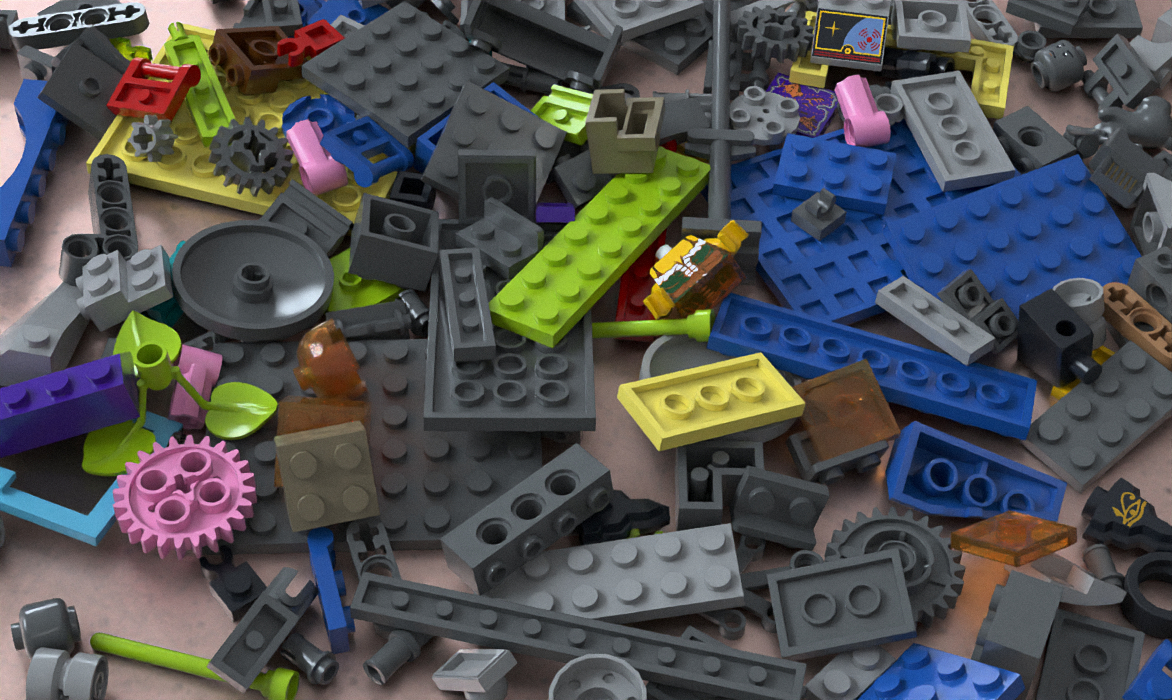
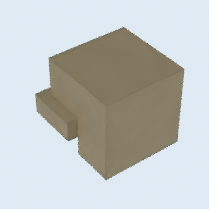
M624 89L594 90L585 121L593 174L653 173L666 111L664 97L627 98L626 100Z

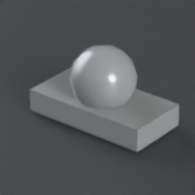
M460 649L431 678L439 690L463 691L466 700H504L508 691V682L505 674L518 662L510 650Z

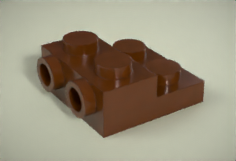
M279 26L216 29L213 43L209 48L211 64L213 66H221L226 72L228 84L231 87L237 86L244 95L276 92L279 80L292 81L294 79H304L302 77V65L309 61L307 58H304V62L301 65L290 67L288 65L289 54L280 57L277 55L278 42L288 38Z

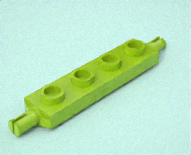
M173 22L168 27L172 39L164 43L165 53L171 66L181 67L183 64L197 65L201 71L200 82L197 86L189 89L184 100L204 148L209 147L213 137L217 135L219 127L222 125L228 128L230 120L235 119L200 36L186 35L181 22H176V30Z

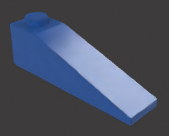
M917 421L912 422L896 433L885 470L889 500L931 516L1055 523L1058 521L1067 482Z

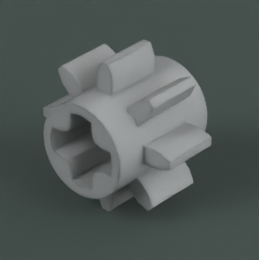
M145 115L144 123L132 122L131 125L134 129L131 137L127 140L136 150L134 156H148L149 162H161V154H174L172 146L178 135L174 134L169 127L171 121L169 119L158 121L156 115Z

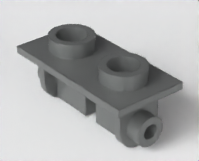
M404 300L325 313L329 341L331 342L340 341L341 345H345V340L410 339L409 330L412 329L409 313L406 314Z

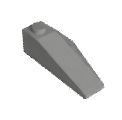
M62 282L0 335L1 386H10L66 369L90 321L85 320L78 309L76 299L82 297L77 286H71Z

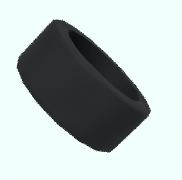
M1150 552L1138 557L1128 568L1123 583V590L1127 593L1123 601L1120 602L1121 609L1130 623L1145 634L1158 638H1172V610L1169 611L1155 606L1146 600L1139 590V584L1147 580H1161L1172 584V553Z

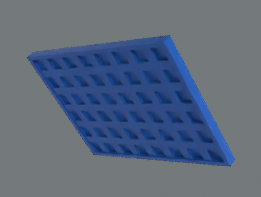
M903 118L901 122H895L893 126H890V140L887 144L865 147L897 153L884 215L840 207L846 211L845 223L821 241H818L791 222L792 210L806 200L772 194L783 150L781 148L731 165V219L762 221L756 271L783 308L839 324L849 325L885 312V309L875 303L878 290L902 276L909 279L882 232L887 223L995 184L943 192ZM844 128L814 137L847 144ZM1015 168L1014 177H1017L1021 174ZM707 184L700 193L708 203Z

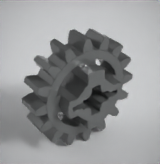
M766 5V8L761 10L755 6L752 9V13L744 11L743 16L739 17L736 41L742 43L741 48L743 50H753V57L765 56L764 59L767 62L771 58H776L779 63H784V60L787 58L796 62L798 56L805 58L807 51L811 49L814 37L812 34L813 26L807 25L808 20L806 18L798 19L797 12L795 11L786 13L784 7L774 10L770 5Z
M245 117L242 125L235 119H231L228 128L222 125L219 127L217 135L213 137L209 149L212 151L208 160L209 163L216 164L213 171L214 176L224 175L226 177L223 183L225 187L234 183L237 185L238 194H241L245 188H248L252 196L257 197L260 188L267 194H271L274 186L281 187L293 165L290 163L293 151L285 149L288 143L287 137L279 139L276 137L277 127L267 130L265 129V120L261 119L258 125H252L250 117Z

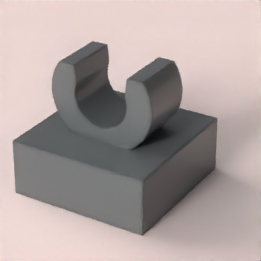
M823 188L820 193L817 192L792 210L791 222L818 241H821L845 223L846 211L835 204L836 196Z

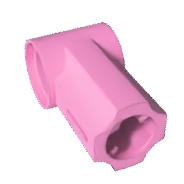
M852 75L837 83L834 90L845 118L844 136L846 143L860 147L887 144L890 140L891 132L889 120L884 111H878L867 79L860 77V75Z
M306 119L297 122L291 129L287 130L286 135L300 165L299 172L304 188L317 196L347 186L348 178L344 164L335 161L330 152L320 145L324 135L317 121L312 122Z
M182 344V350L173 366H178L186 380L204 400L209 402L212 387H215L220 374L222 355ZM173 379L175 383L167 417L168 420L182 423V429L185 430L202 429L208 410H203L177 380Z

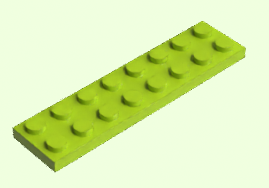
M659 146L653 173H618L575 216V221H570L489 302L492 324L554 348L708 184L709 172L711 170L710 165Z

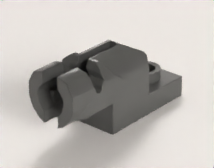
M282 568L207 665L208 669L243 694L319 594L314 583L309 580L296 597L288 595L286 588L299 572L293 568Z

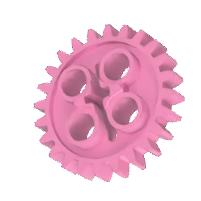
M192 435L187 436L184 444H178L177 440L172 436L169 439V447L166 448L154 442V453L149 455L141 450L138 451L140 463L126 462L127 475H117L119 488L114 489L112 492L115 501L113 508L121 532L128 533L129 541L132 545L141 541L143 552L146 554L157 546L161 559H164L170 550H176L178 560L184 558L186 550H192L197 558H201L202 547L208 546L216 553L219 551L217 543L219 539L233 543L232 529L245 531L244 518H253L254 516L252 504L257 503L254 473H250L248 460L241 461L239 450L237 449L227 453L226 442L224 441L218 443L214 448L211 447L209 436L202 439L200 444H194Z

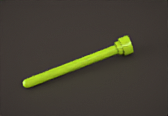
M713 309L696 310L694 314H688L687 318L595 322L592 323V339L688 335L689 338H695L697 342H708L716 316Z
M100 632L92 635L90 639L91 647L97 651L226 682L207 668L210 659ZM278 667L276 671L260 672L249 688L261 691L262 696L267 697L268 700H294L299 687V673L282 667Z

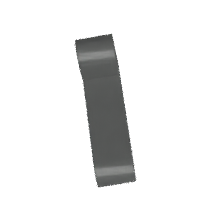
M99 155L92 161L88 196L93 234H72L63 240L59 276L65 283L71 286H77L76 278L83 275L82 266L86 265L93 257L100 254L107 255L119 250L125 261H128L138 252L127 167L125 162L115 155Z

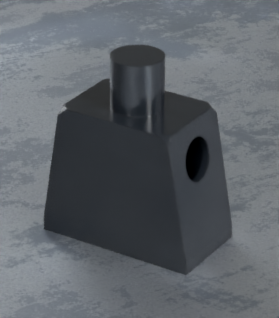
M1052 288L1019 306L1017 360L1055 387H1064L1076 379H1079L1085 385H1089L1099 378L1102 373V366L1092 358L1094 334L1091 328Z

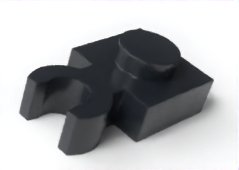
M222 545L219 547L220 556L223 560L222 563L211 564L204 556L199 558L203 576L211 581L209 582L210 593L230 619L235 622L245 616L261 593L266 590L267 586L247 561L235 567L232 551L227 546Z

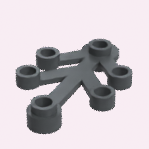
M743 535L740 539L739 548L736 551L745 606L740 607L760 617L761 624L766 631L777 633L775 621L768 617L774 615L772 603L751 591L769 588L767 574L824 563V560L814 551L801 550L792 556L789 566L743 573L751 562L758 561L764 556L766 546L765 539L748 538ZM754 544L759 548L749 549L746 547V545ZM720 609L697 613L719 625L720 635L727 640H738L745 633L746 618L738 610ZM735 622L739 627L730 628L726 623Z

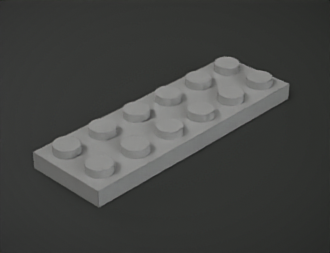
M731 523L542 551L537 558L528 561L507 576L501 584L492 587L481 595L618 625L745 606Z

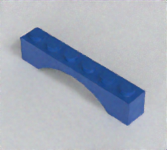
M24 79L14 101L19 128L26 138V144L22 158L14 173L0 187V266L12 267L17 252H22L24 248L25 231L28 224L32 225L34 222L36 203L38 198H42L45 194L48 172L54 170L57 149L59 145L62 146L66 138V126L69 119L37 98L47 81Z

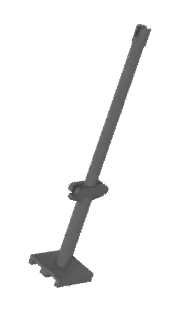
M713 0L711 129H689L687 132L688 141L685 143L684 154L709 160L711 168L708 179V218H682L681 240L684 239L690 242L693 248L698 243V239L717 238L718 233L723 227L733 220L731 219V161L754 158L756 156V147H753L754 133L748 130H730L731 0ZM735 220L749 236L741 241L739 250L731 260L726 262L719 261L717 264L723 266L722 269L725 268L730 271L733 278L731 281L725 273L728 284L735 278L738 280L735 284L745 279L740 285H755L762 221ZM692 235L698 239L697 241H692L685 237ZM694 254L689 256L690 260L686 264L682 257L683 264L678 263V265H683L678 270V272L682 273L678 277L683 274L684 279L687 276L685 272L688 269L690 270L689 273L693 271L690 269L692 265L696 267L700 265L699 263L695 264L696 260L694 262L691 261L694 258ZM684 266L687 268L685 271H681Z

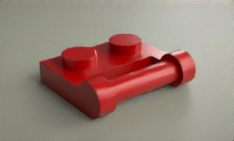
M133 58L106 106L115 115L144 119L145 115H156L158 121L169 119L172 122L189 89L197 86L200 82L201 71L197 65L183 64L179 67L151 63L147 58ZM149 77H152V78H159V79H166V80H173V81H172V83H169V82L148 80V78H149Z

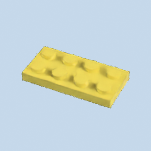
M761 352L621 384L617 395L618 400L659 452L800 417L806 404Z

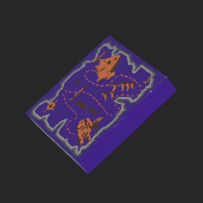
M778 72L766 92L776 93L798 102L800 121L795 135L811 138L824 135L838 112L836 93L825 88L789 82L790 76Z

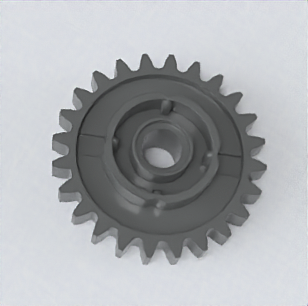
M875 507L873 508L871 518H868L862 512H857L855 523L845 519L842 530L833 531L831 543H827L824 556L825 563L898 548L915 627L917 622H921L928 629L932 627L934 616L944 620L948 608H955L958 596L961 595L964 585L963 576L966 569L965 566L960 564L962 551L952 550L955 539L953 537L941 538L942 525L929 528L927 526L928 516L915 521L912 510L909 509L904 516H898L895 507L890 508L888 515H882L880 510Z

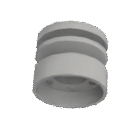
M586 654L570 660L556 673L549 688V700H647V689L639 672L625 660L609 654Z

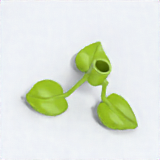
M132 310L117 336L113 355L130 351L133 356L135 378L140 377L136 383L139 390L140 417L137 418L135 423L132 420H128L89 432L83 447L82 468L87 473L99 476L127 474L126 462L140 463L138 451L141 450L151 455L154 452L153 443L157 442L156 437L151 431L142 428L146 422L147 389L163 390L170 385L172 379H176L203 410H208L205 417L207 429L214 436L225 440L243 439L255 433L277 413L278 403L266 391L242 382H230L219 385L211 394V402L204 400L181 374L180 368L172 366L182 350V342L178 333L166 324L151 320Z

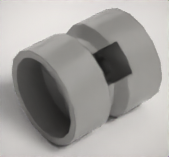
M1086 278L1068 279L1055 285L1053 290L1091 328L1094 334L1093 350L1102 346L1106 340L1105 318L1102 316L1105 311L1103 287L1098 282Z
M40 647L33 655L26 680V700H104L109 676L107 657L79 652L71 658L66 650Z

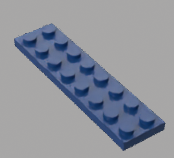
M730 293L723 299L709 336L706 349L720 352L725 356L742 357L761 352L776 369L796 374L804 379L834 382L846 391H855L876 397L884 402H893L914 408L922 413L952 419L960 424L990 430L1005 437H1014L1025 441L1030 430L1037 380L975 362L966 366L948 354L734 293Z

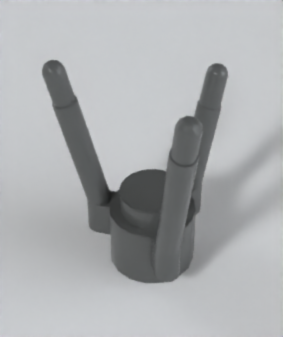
M1067 125L1066 131L1063 134V137L1077 148L1075 155L1079 154L1082 161L1093 156L1098 151L1099 145L1108 139V137L1101 136L1100 129ZM1134 143L1143 150V146L1141 144ZM1085 164V166H1086L1087 169L1089 170L1090 174L1092 175L1093 172H1092V171L1088 168V166Z

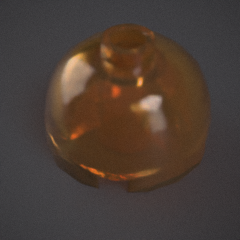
M334 318L317 325L304 335L299 342L296 352L299 366L293 369L294 375L303 391L311 388L320 400L328 403H343L369 392L366 381H362L357 372L360 369L358 362L341 329L336 328Z

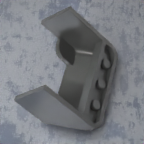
M473 0L463 22L465 36L471 41L470 47H478L487 54L493 51L571 84L570 89L589 94L594 93V90L601 89L620 50L623 27L616 25L611 38L607 39L518 0Z

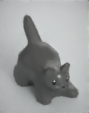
M1156 95L1144 98L1134 112L1126 111L1117 106L1107 107L1098 111V118L1102 122L1093 128L1100 129L1101 136L1109 137L1120 127L1127 132L1129 140L1133 143L1141 144L1147 149H1160L1164 147L1172 151V106L1164 98Z

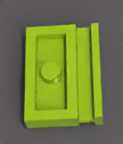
M553 85L551 87L552 93L549 96L544 95L531 109V112L544 121L566 131L564 141L582 145L588 139L585 121L593 94Z

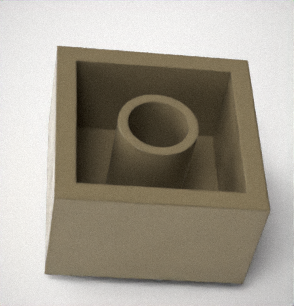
M360 420L274 437L288 518L293 532L380 515L366 430Z

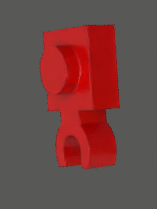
M325 19L295 30L294 38L280 40L277 44V55L280 57L289 54L288 65L296 67L304 62V58L310 56L313 59L345 37Z

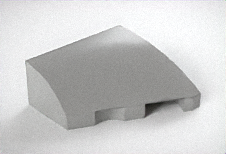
M1019 537L1004 566V569L1008 572L1014 570L1064 588L1060 602L1084 606L1116 604L1122 602L1127 593L1117 586L1094 578L1095 574L1072 563L1059 554Z

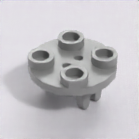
M750 86L744 90L743 95L738 96L730 103V130L751 131L755 135L753 144L761 146L770 145V150H778L780 143L785 142L787 133L796 134L800 121L798 113L799 104L792 98H785L776 93L766 92L760 87Z

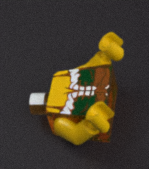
M735 220L725 225L718 233L717 238L702 240L689 235L682 239L675 247L663 245L657 250L655 254L656 264L650 270V274L656 283L651 288V294L643 301L656 320L659 317H668L672 313L673 307H675L683 319L687 318L688 314H694L696 310L714 309L747 278L733 257L739 250L741 241L747 238L749 234Z

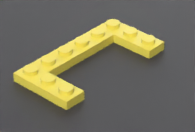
M806 11L807 25L813 26L812 34L814 35L817 12ZM888 25L885 47L907 50L905 48H897V42L892 37L891 25ZM971 39L969 53H945L937 50L922 49L917 51L953 58L955 70L973 71L970 90L986 118H1003L1014 46ZM811 45V49L807 51L805 58L798 56L797 61L792 63L789 82L824 88L830 65L810 63Z

